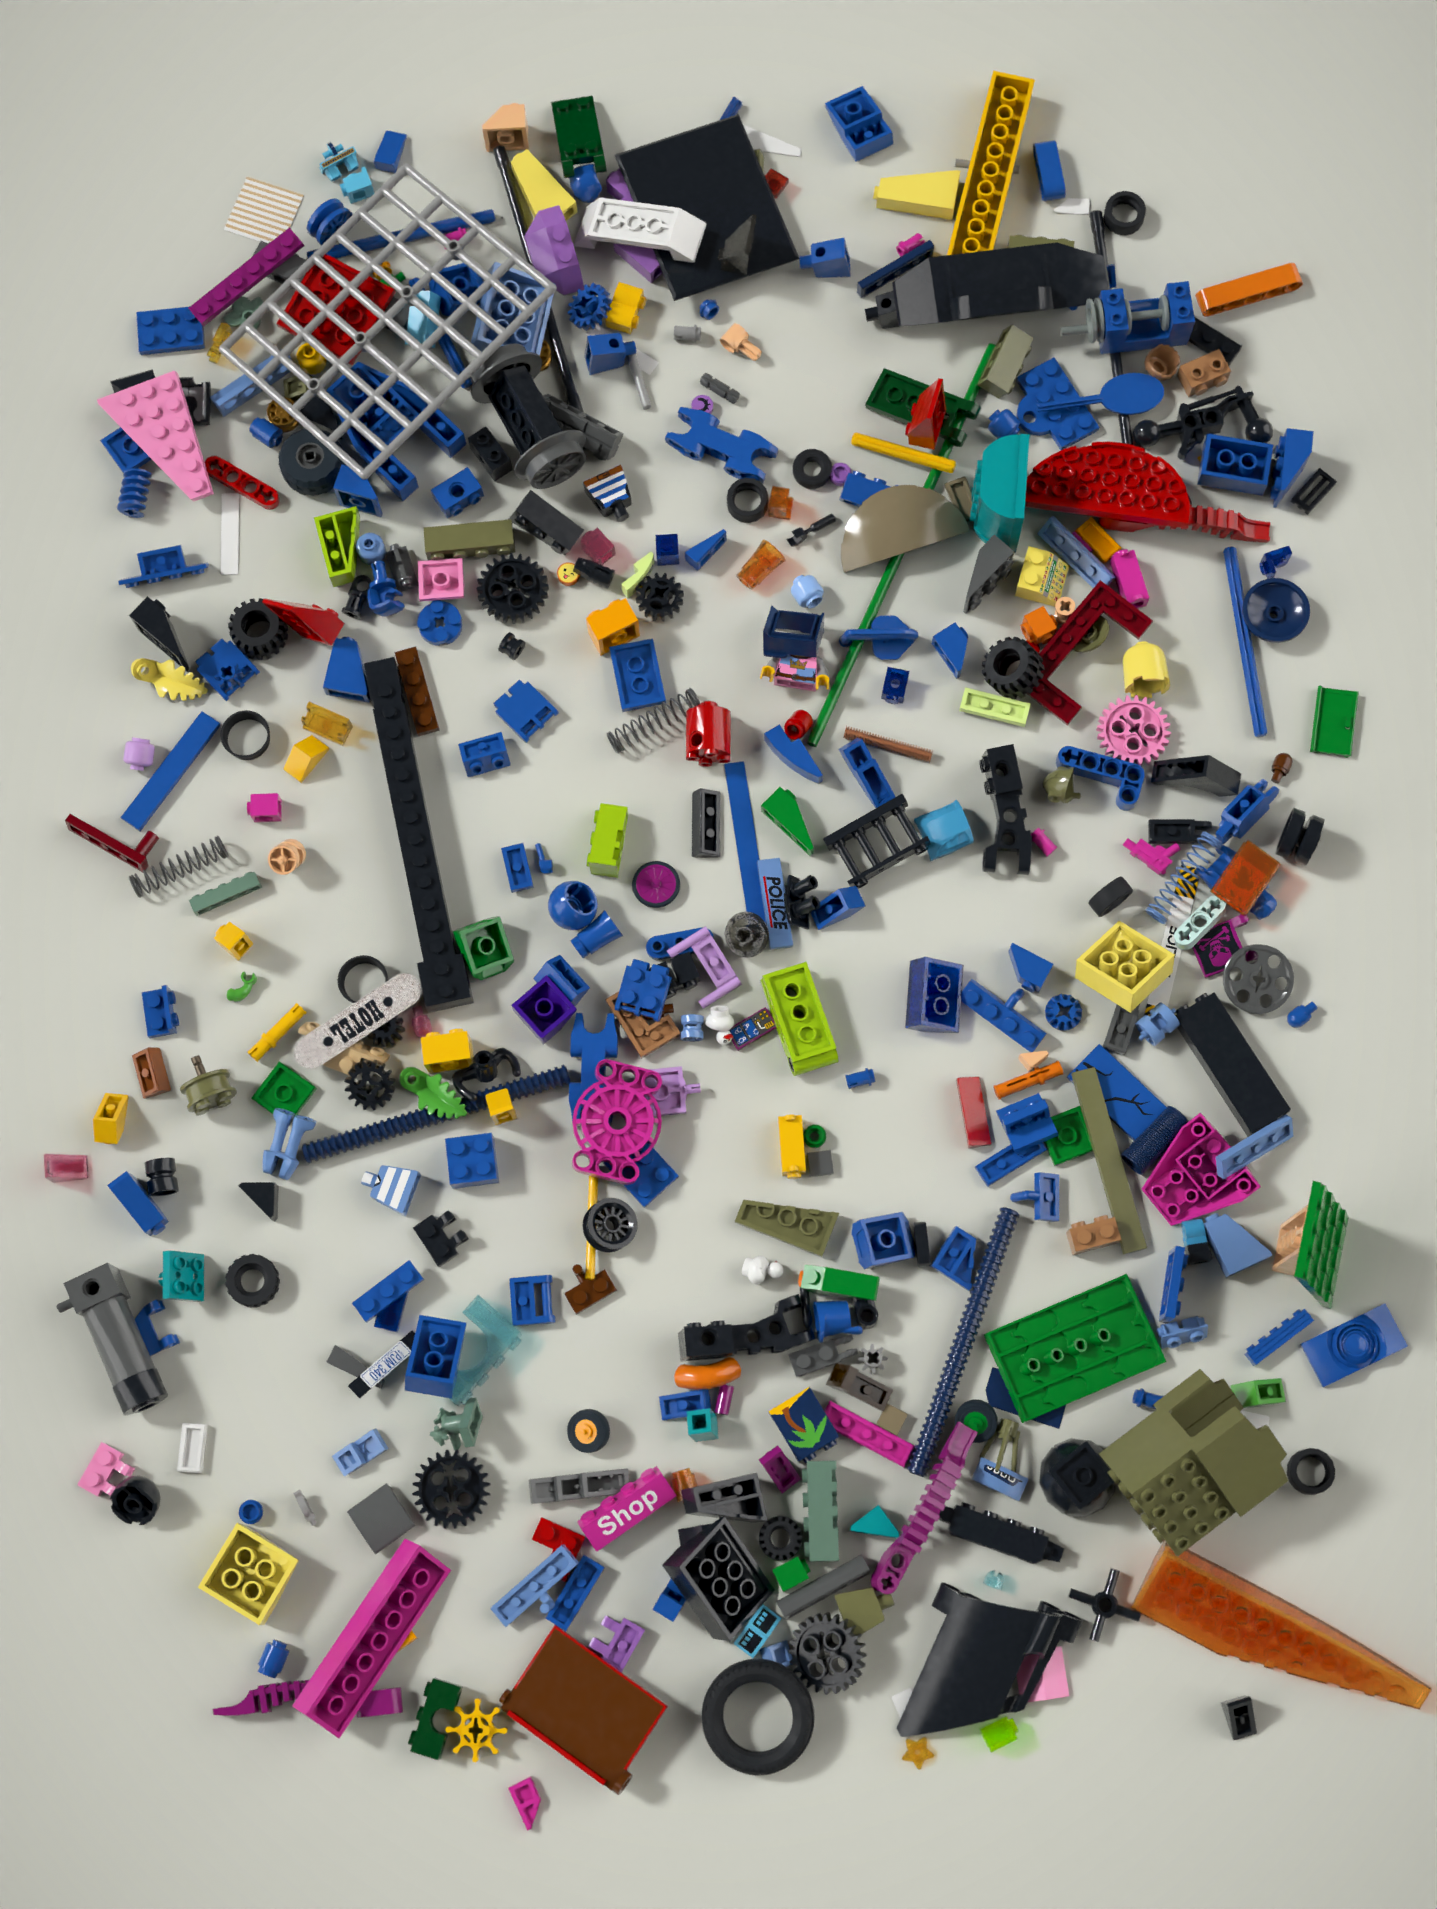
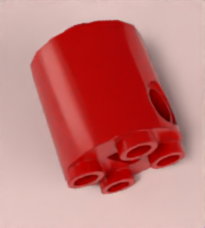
M704 701L686 711V760L697 761L699 766L702 767L712 766V762L729 763L731 711L717 706V703L713 701Z

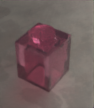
M598 527L583 535L581 540L582 550L592 561L603 565L616 555L615 546Z

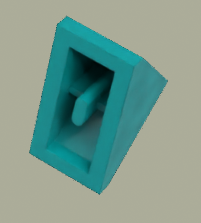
M879 1505L850 1526V1531L891 1538L899 1537L898 1530Z

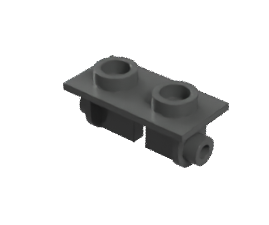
M399 544L391 545V549L386 552V557L397 590L401 592L419 586L407 547H400Z

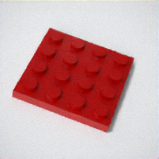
M327 254L322 257L323 260L349 282L360 273V271ZM316 264L305 274L301 281L305 287L326 305L344 289ZM370 276L357 288L383 311L386 310L396 293L393 288ZM297 290L284 310L303 328L321 312ZM352 295L334 310L357 332L366 333L379 320L378 317ZM328 317L311 333L312 336L339 359L355 344V341ZM279 318L276 323L277 326L296 336L297 333ZM360 352L348 364L353 366Z

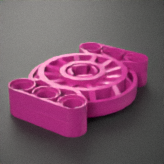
M604 1059L597 1064L595 1069V1077L598 1082L584 1091L578 1099L573 1112V1133L578 1146L582 1150L574 1154L572 1167L581 1174L630 1185L639 1176V1168L635 1163L649 1154L661 1132V1112L652 1094L659 1091L662 1085V1078L659 1073L652 1070ZM602 1066H608L611 1068L612 1074L604 1077L600 1074L599 1069ZM624 1072H631L635 1080L630 1083L625 1082L622 1074ZM649 1077L654 1078L657 1081V1086L655 1088H648L645 1085V1079ZM594 1089L595 1093L587 1101L583 1100ZM652 1104H653L654 1109H655V1111H656V1116H657V1118H654V1117H653V1111H652V1108H651V1105H652ZM581 1105L583 1107L581 1119H576L577 1111ZM620 1113L626 1122L625 1127L620 1130L611 1128L608 1123L609 1117ZM653 1125H657L656 1135L653 1139L651 1137ZM577 1126L581 1127L582 1140L577 1132ZM645 1144H650L649 1148L640 1155L639 1151ZM579 1156H585L589 1160V1165L584 1168L579 1167L576 1159ZM604 1161L609 1162L612 1166V1171L609 1173L601 1172L599 1164ZM624 1168H632L635 1176L632 1179L624 1178L622 1175Z

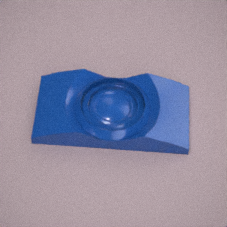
M1386 1303L1300 1344L1322 1387L1408 1347Z

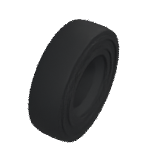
M807 449L799 453L795 458L792 469L793 476L802 487L817 489L824 486L830 479L832 463L823 451ZM808 462H816L820 465L821 471L816 476H809L804 472V466Z

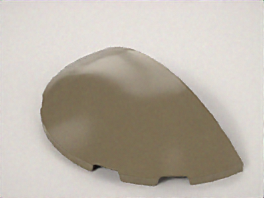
M898 485L883 489L867 498L856 512L852 514L845 527L843 543L841 544L843 572L845 573L969 532L968 524L956 506L947 500L945 496L932 489L916 485Z

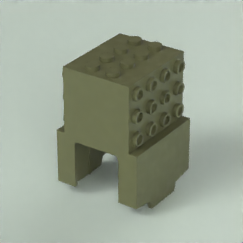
M1201 1369L1154 1403L1156 1411L1099 1453L1110 1468V1471L1107 1472L1116 1484L1120 1482L1118 1484L1120 1491L1127 1500L1130 1499L1129 1502L1137 1514L1140 1515L1142 1513L1140 1516L1141 1520L1149 1530L1154 1528L1152 1533L1160 1544L1165 1541L1177 1557L1234 1513L1242 1517L1288 1482V1478L1281 1465L1287 1453L1267 1425L1256 1428L1241 1413L1244 1407L1224 1379L1213 1382Z

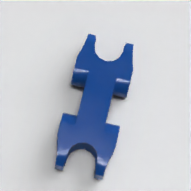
M680 407L678 417L690 425L691 429L685 434L668 432L665 437L667 444L682 455L696 461H700L704 453L726 462L723 468L724 471L735 478H753L762 484L764 483L766 474L754 466L752 461L759 456L776 458L778 448L764 439L761 435L749 430H742L740 436L737 437L718 429L720 421L715 416L702 410Z
M576 1013L571 1033L570 1053L571 1057H582L581 1082L569 1083V1104L572 1120L578 1099L586 1089L598 1082L595 1077L597 1064L606 1058L618 1057V1037L614 1013L607 1014L605 1028L595 1034L588 1032L584 1028L583 1013ZM602 1066L599 1069L600 1074L606 1077V1066ZM594 1089L583 1100L587 1101L595 1093ZM581 1105L579 1106V1109L577 1111L576 1119H581V1114L583 1111V1107ZM613 1115L608 1119L610 1127L612 1126Z

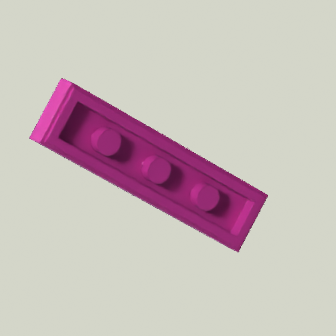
M829 1401L824 1412L836 1432L897 1465L905 1467L915 1447L914 1445Z

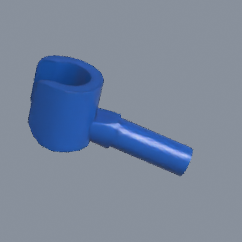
M537 843L535 847L539 856L541 873H553L552 860H545L541 844Z

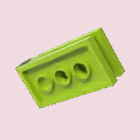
M807 962L763 975L760 982L793 1076L838 1063L837 1048ZM792 989L796 996H788L785 990ZM793 1011H800L803 1014V1018H796L793 1015Z

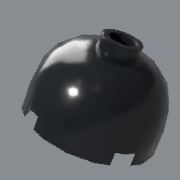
M128 1477L122 1480L111 1494L110 1500L112 1499L113 1503L111 1509L125 1523L140 1522L139 1525H144L153 1519L159 1509L161 1497L158 1487L147 1477Z

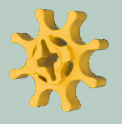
M480 1698L475 1699V1710L471 1714H466L461 1706H456L454 1710L460 1714L461 1724L458 1727L448 1726L445 1729L447 1733L454 1731L460 1735V1744L453 1748V1752L458 1753L463 1746H469L473 1750V1762L479 1761L478 1752L482 1746L489 1747L493 1754H497L499 1749L493 1745L492 1737L495 1733L506 1734L508 1732V1728H497L493 1724V1717L501 1711L500 1707H495L490 1714H484L480 1709L482 1701ZM472 1718L471 1722L467 1725V1720ZM476 1722L479 1728H483V1732L478 1734L477 1742L475 1732H471V1728L476 1725ZM487 1735L488 1738L482 1742V1739Z

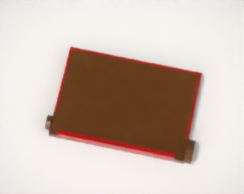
M554 1625L512 1691L506 1689L499 1699V1702L503 1704L500 1709L507 1713L509 1717L617 1795H620L630 1782L633 1774L627 1769L668 1707L664 1702L557 1625Z

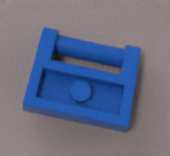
M552 1275L509 1278L513 1326L556 1323L555 1315L552 1313L550 1283H553ZM534 1284H541L543 1316H536Z

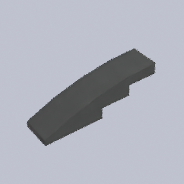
M628 1468L529 1479L531 1504L616 1495L625 1484L629 1483Z

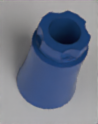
M604 910L592 923L577 934L578 936L570 941L581 957L585 958L590 953L592 955L598 949L623 935Z

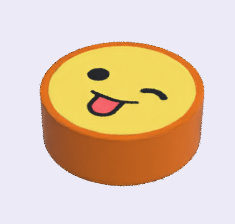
M567 562L558 568L557 576L561 584L572 586L578 582L580 575L573 572L575 564Z

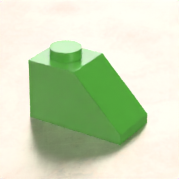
M1281 1378L1253 1380L1230 1385L1231 1390L1244 1408L1286 1402Z

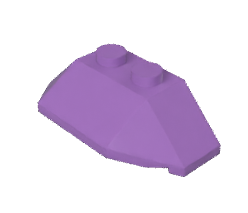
M557 205L538 211L524 236L533 267L552 283L556 284V291L564 296L578 292V289L584 290L579 262L560 206Z

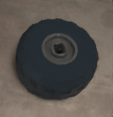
M301 429L290 435L282 444L278 456L279 467L284 480L289 487L303 495L318 496L330 492L334 487L341 465H346L307 429ZM321 430L328 437L331 435L329 432ZM337 441L336 444L342 449L339 441Z

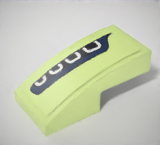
M652 552L634 564L635 574L621 584L622 592L627 598L633 595L636 589L640 588V582H645L646 576L650 575L655 563Z

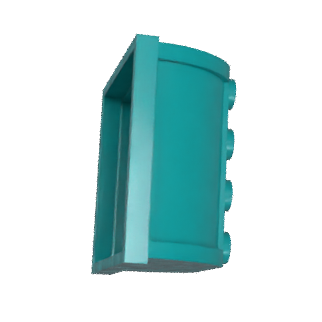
M1015 434L1001 437L984 450L982 460H977L971 494L970 521H974L973 529L977 536L986 543L993 535H996L1014 553L1017 550L1025 514L1030 434Z

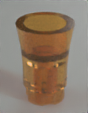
M763 539L736 576L743 585L753 590L775 568L785 562V558L777 548Z

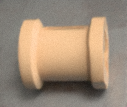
M1061 597L1056 601L1055 619L1059 623H1065L1075 611V602L1071 598Z

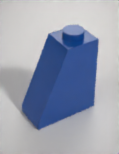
M350 637L336 638L323 684L326 695L370 703L368 684L357 641Z
M126 1171L107 1185L149 1236L152 1234L157 1235L166 1228L165 1225L169 1222L135 1176Z

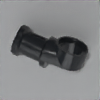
M359 575L352 582L348 592L347 604L342 608V613L349 617L361 618L360 611L363 603L367 601L370 588L368 587L365 591H359L357 585L361 581H366L370 585L372 581L366 575Z

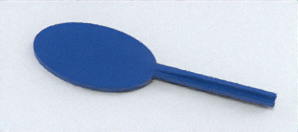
M1127 373L1116 376L1106 382L1098 395L1037 403L1036 409L1038 412L1102 403L1106 409L1114 413L1136 415L1155 408L1164 396V387L1153 376L1143 373Z

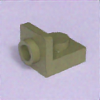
M296 376L283 380L284 395L293 401L298 400L309 390L307 385Z

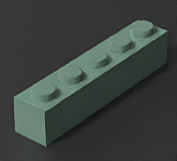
M255 871L247 872L241 878H234L227 884H220L218 888L208 889L204 894L193 896L189 902L193 912L198 916L262 888Z

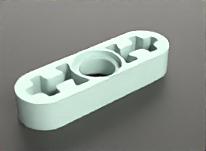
M1217 895L1209 897L1175 931L1174 939L1176 946L1181 950L1191 949L1225 915L1226 902ZM1218 904L1220 905V909L1215 908V909L1212 910V907H1211L1212 905H1213V906H1217ZM1202 918L1207 923L1203 927H1197L1194 925V921ZM1189 935V940L1184 939L1181 941V936L1187 937Z

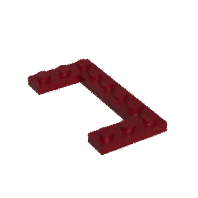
M1101 580L1039 653L1044 665V670L1041 671L1043 678L1038 680L1040 684L1032 689L1033 692L1031 694L1026 693L1067 726L1079 713L1082 706L1053 685L1048 679L1099 617L1104 613L1138 640L1153 623L1152 619Z

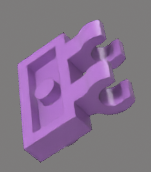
M605 1615L601 1625L615 1632L609 1645L593 1637L589 1647L603 1654L602 1658L622 1672L645 1629L626 1618H623L620 1624Z

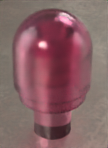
M421 1006L412 1008L415 1016L412 1018L414 1033L419 1038L426 1037L427 1033L432 1032L430 1018H428V1015L423 1014Z

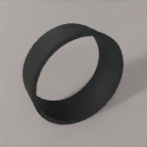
M244 710L232 714L225 720L221 728L220 737L222 745L230 754L238 759L252 760L260 757L267 750L270 743V730L267 721L260 714ZM243 720H255L261 723L267 731V739L263 747L250 755L235 754L231 751L228 744L230 730L235 724Z
M367 955L356 956L349 959L341 967L337 983L345 999L352 1003L356 1002L347 995L344 983L348 972L359 964H372L378 967L384 974L385 983L388 981L384 965L376 958Z

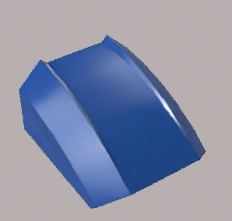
M465 263L443 268L439 272L467 297L485 282ZM433 279L429 282L430 291L441 296L440 310L442 315L450 316L462 303ZM481 298L475 304H479Z
M903 1212L861 1219L853 1223L851 1235L854 1239L858 1262L864 1269L915 1258L916 1248L909 1221Z

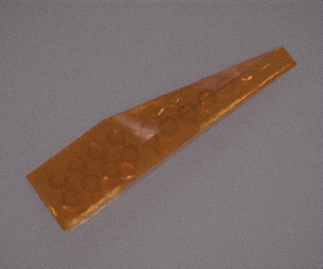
M1165 1541L1155 1555L1131 1605V1609L1141 1612L1142 1615L1218 1655L1225 1657L1227 1655L1239 1658L1240 1661L1247 1663L1250 1661L1263 1664L1264 1667L1274 1670V1668L1285 1670L1286 1673L1324 1684L1328 1682L1339 1685V1688L1355 1689L1364 1692V1695L1372 1697L1377 1695L1387 1698L1390 1702L1416 1709L1421 1708L1431 1692V1687L1315 1616L1189 1549L1177 1557Z

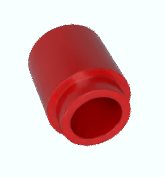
M804 710L795 711L784 725L786 735L790 739L802 738L812 726L813 720L811 715Z

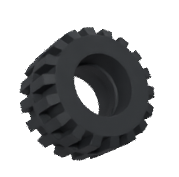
M254 598L249 599L250 603L247 604L245 601L242 602V607L234 609L235 615H230L231 623H228L229 634L234 644L244 655L247 654L250 659H254L255 656L258 660H263V656H266L267 659L272 658V653L277 655L280 652L278 648H284L286 645L284 640H288L287 624L262 603L264 599L259 598L258 602ZM265 621L270 623V627L264 635L260 637H250L247 635L249 627L255 622Z
M1006 637L1005 641L1000 639L997 641L996 646L992 645L989 648L991 651L984 656L986 661H982V667L985 668L982 670V674L985 676V681L1000 695L1006 698L1010 697L1011 699H1017V696L1023 698L1025 693L1031 694L1033 692L1032 689L1039 686L1038 680L1043 678L1041 673L1044 670L1043 659L1024 639ZM1020 660L1017 670L1006 676L1009 666Z

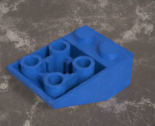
M1287 428L1284 436H1280L1279 443L1276 445L1274 452L1277 464L1273 467L1272 479H1275V485L1272 486L1270 499H1274L1273 508H1277L1303 471L1312 452L1314 431Z

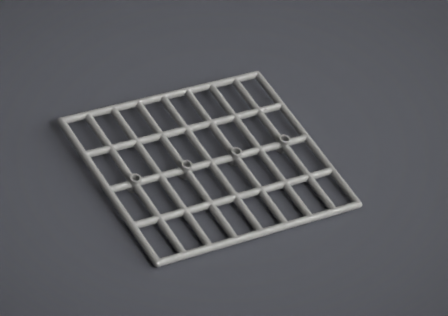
M406 163L219 346V352L361 479L366 480L556 291L557 287L416 169ZM406 174L436 197L420 214L391 191ZM383 197H386L413 220L397 236L393 235L368 213ZM442 204L472 227L459 241L448 239L426 220ZM361 219L389 242L374 259L345 236ZM419 226L448 249V252L432 267L403 243ZM478 234L508 257L493 274H490L463 251V248ZM337 242H340L367 265L351 282L322 259ZM396 249L425 272L412 287L404 286L380 266ZM452 259L456 261L461 260L485 280L469 297L439 273ZM315 264L344 288L328 305L299 281ZM515 264L545 288L529 305L499 281ZM373 272L402 296L386 313L357 289ZM432 279L462 303L446 320L441 318L417 297V294ZM292 287L321 311L304 328L276 304ZM491 287L522 311L506 328L475 304ZM350 295L379 318L366 333L357 332L334 312ZM406 305L415 306L438 326L422 344L393 320ZM269 310L297 333L281 351L253 327ZM468 310L498 334L482 352L452 327ZM327 317L355 341V344L340 359L311 335ZM386 325L415 349L399 367L370 342ZM246 332L274 356L258 374L230 350ZM445 333L475 357L459 375L429 350ZM304 340L333 365L319 379L311 378L288 358ZM360 351L368 352L392 373L376 390L346 365ZM422 356L452 381L436 398L432 397L406 374ZM281 363L307 385L309 389L293 405L265 381ZM339 371L369 396L353 413H350L324 389V386ZM398 380L402 381L428 404L412 422L382 397ZM313 397L324 400L345 419L329 437L300 412ZM375 403L405 428L389 445L384 443L359 420ZM352 426L381 451L365 469L336 444Z

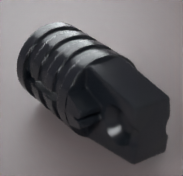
M580 557L577 559L573 569L574 573L607 589L615 574L614 569Z

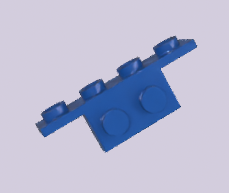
M182 545L137 553L142 575L120 579L118 582L119 585L125 584L126 588L139 586L138 581L147 580L148 584L161 581L160 577L169 576V579L183 577L182 573L191 571V575L204 573V568H208L209 564L206 562L186 566Z

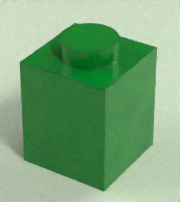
M798 1556L772 1570L783 1592L809 1579L807 1574L811 1572L805 1559L800 1560Z

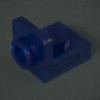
M1290 546L1264 553L1259 566L1261 573L1266 575L1267 579L1274 578L1276 574L1275 568H1280L1288 563L1292 555Z

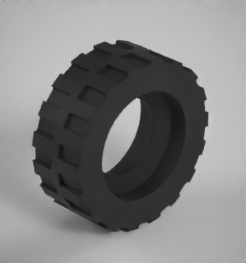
M255 1254L243 1255L241 1258L234 1260L225 1276L227 1292L232 1299L250 1308H257L263 1304H268V1301L273 1299L275 1293L279 1290L280 1279L278 1277L279 1272L275 1268L276 1266L267 1258ZM248 1270H259L264 1276V1284L257 1292H247L242 1287V1276Z

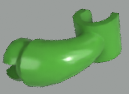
M242 972L241 979L244 985L236 990L230 988L227 991V999L229 1001L238 1002L248 996L252 985L257 981L254 973L252 974V979L246 981V972Z

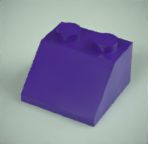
M547 975L511 1005L515 1014L543 1045L564 1027L577 1010Z

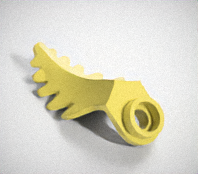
M140 658L136 659L131 665L132 675L138 680L153 683L160 697H165L168 692L171 700H176L178 694H180L181 700L186 701L187 695L191 700H194L196 695L200 698L202 694L208 692V689L205 688V683H200V678L192 679L194 677L192 672L184 675L185 667L180 666L175 669V662L171 659L160 663L155 660Z

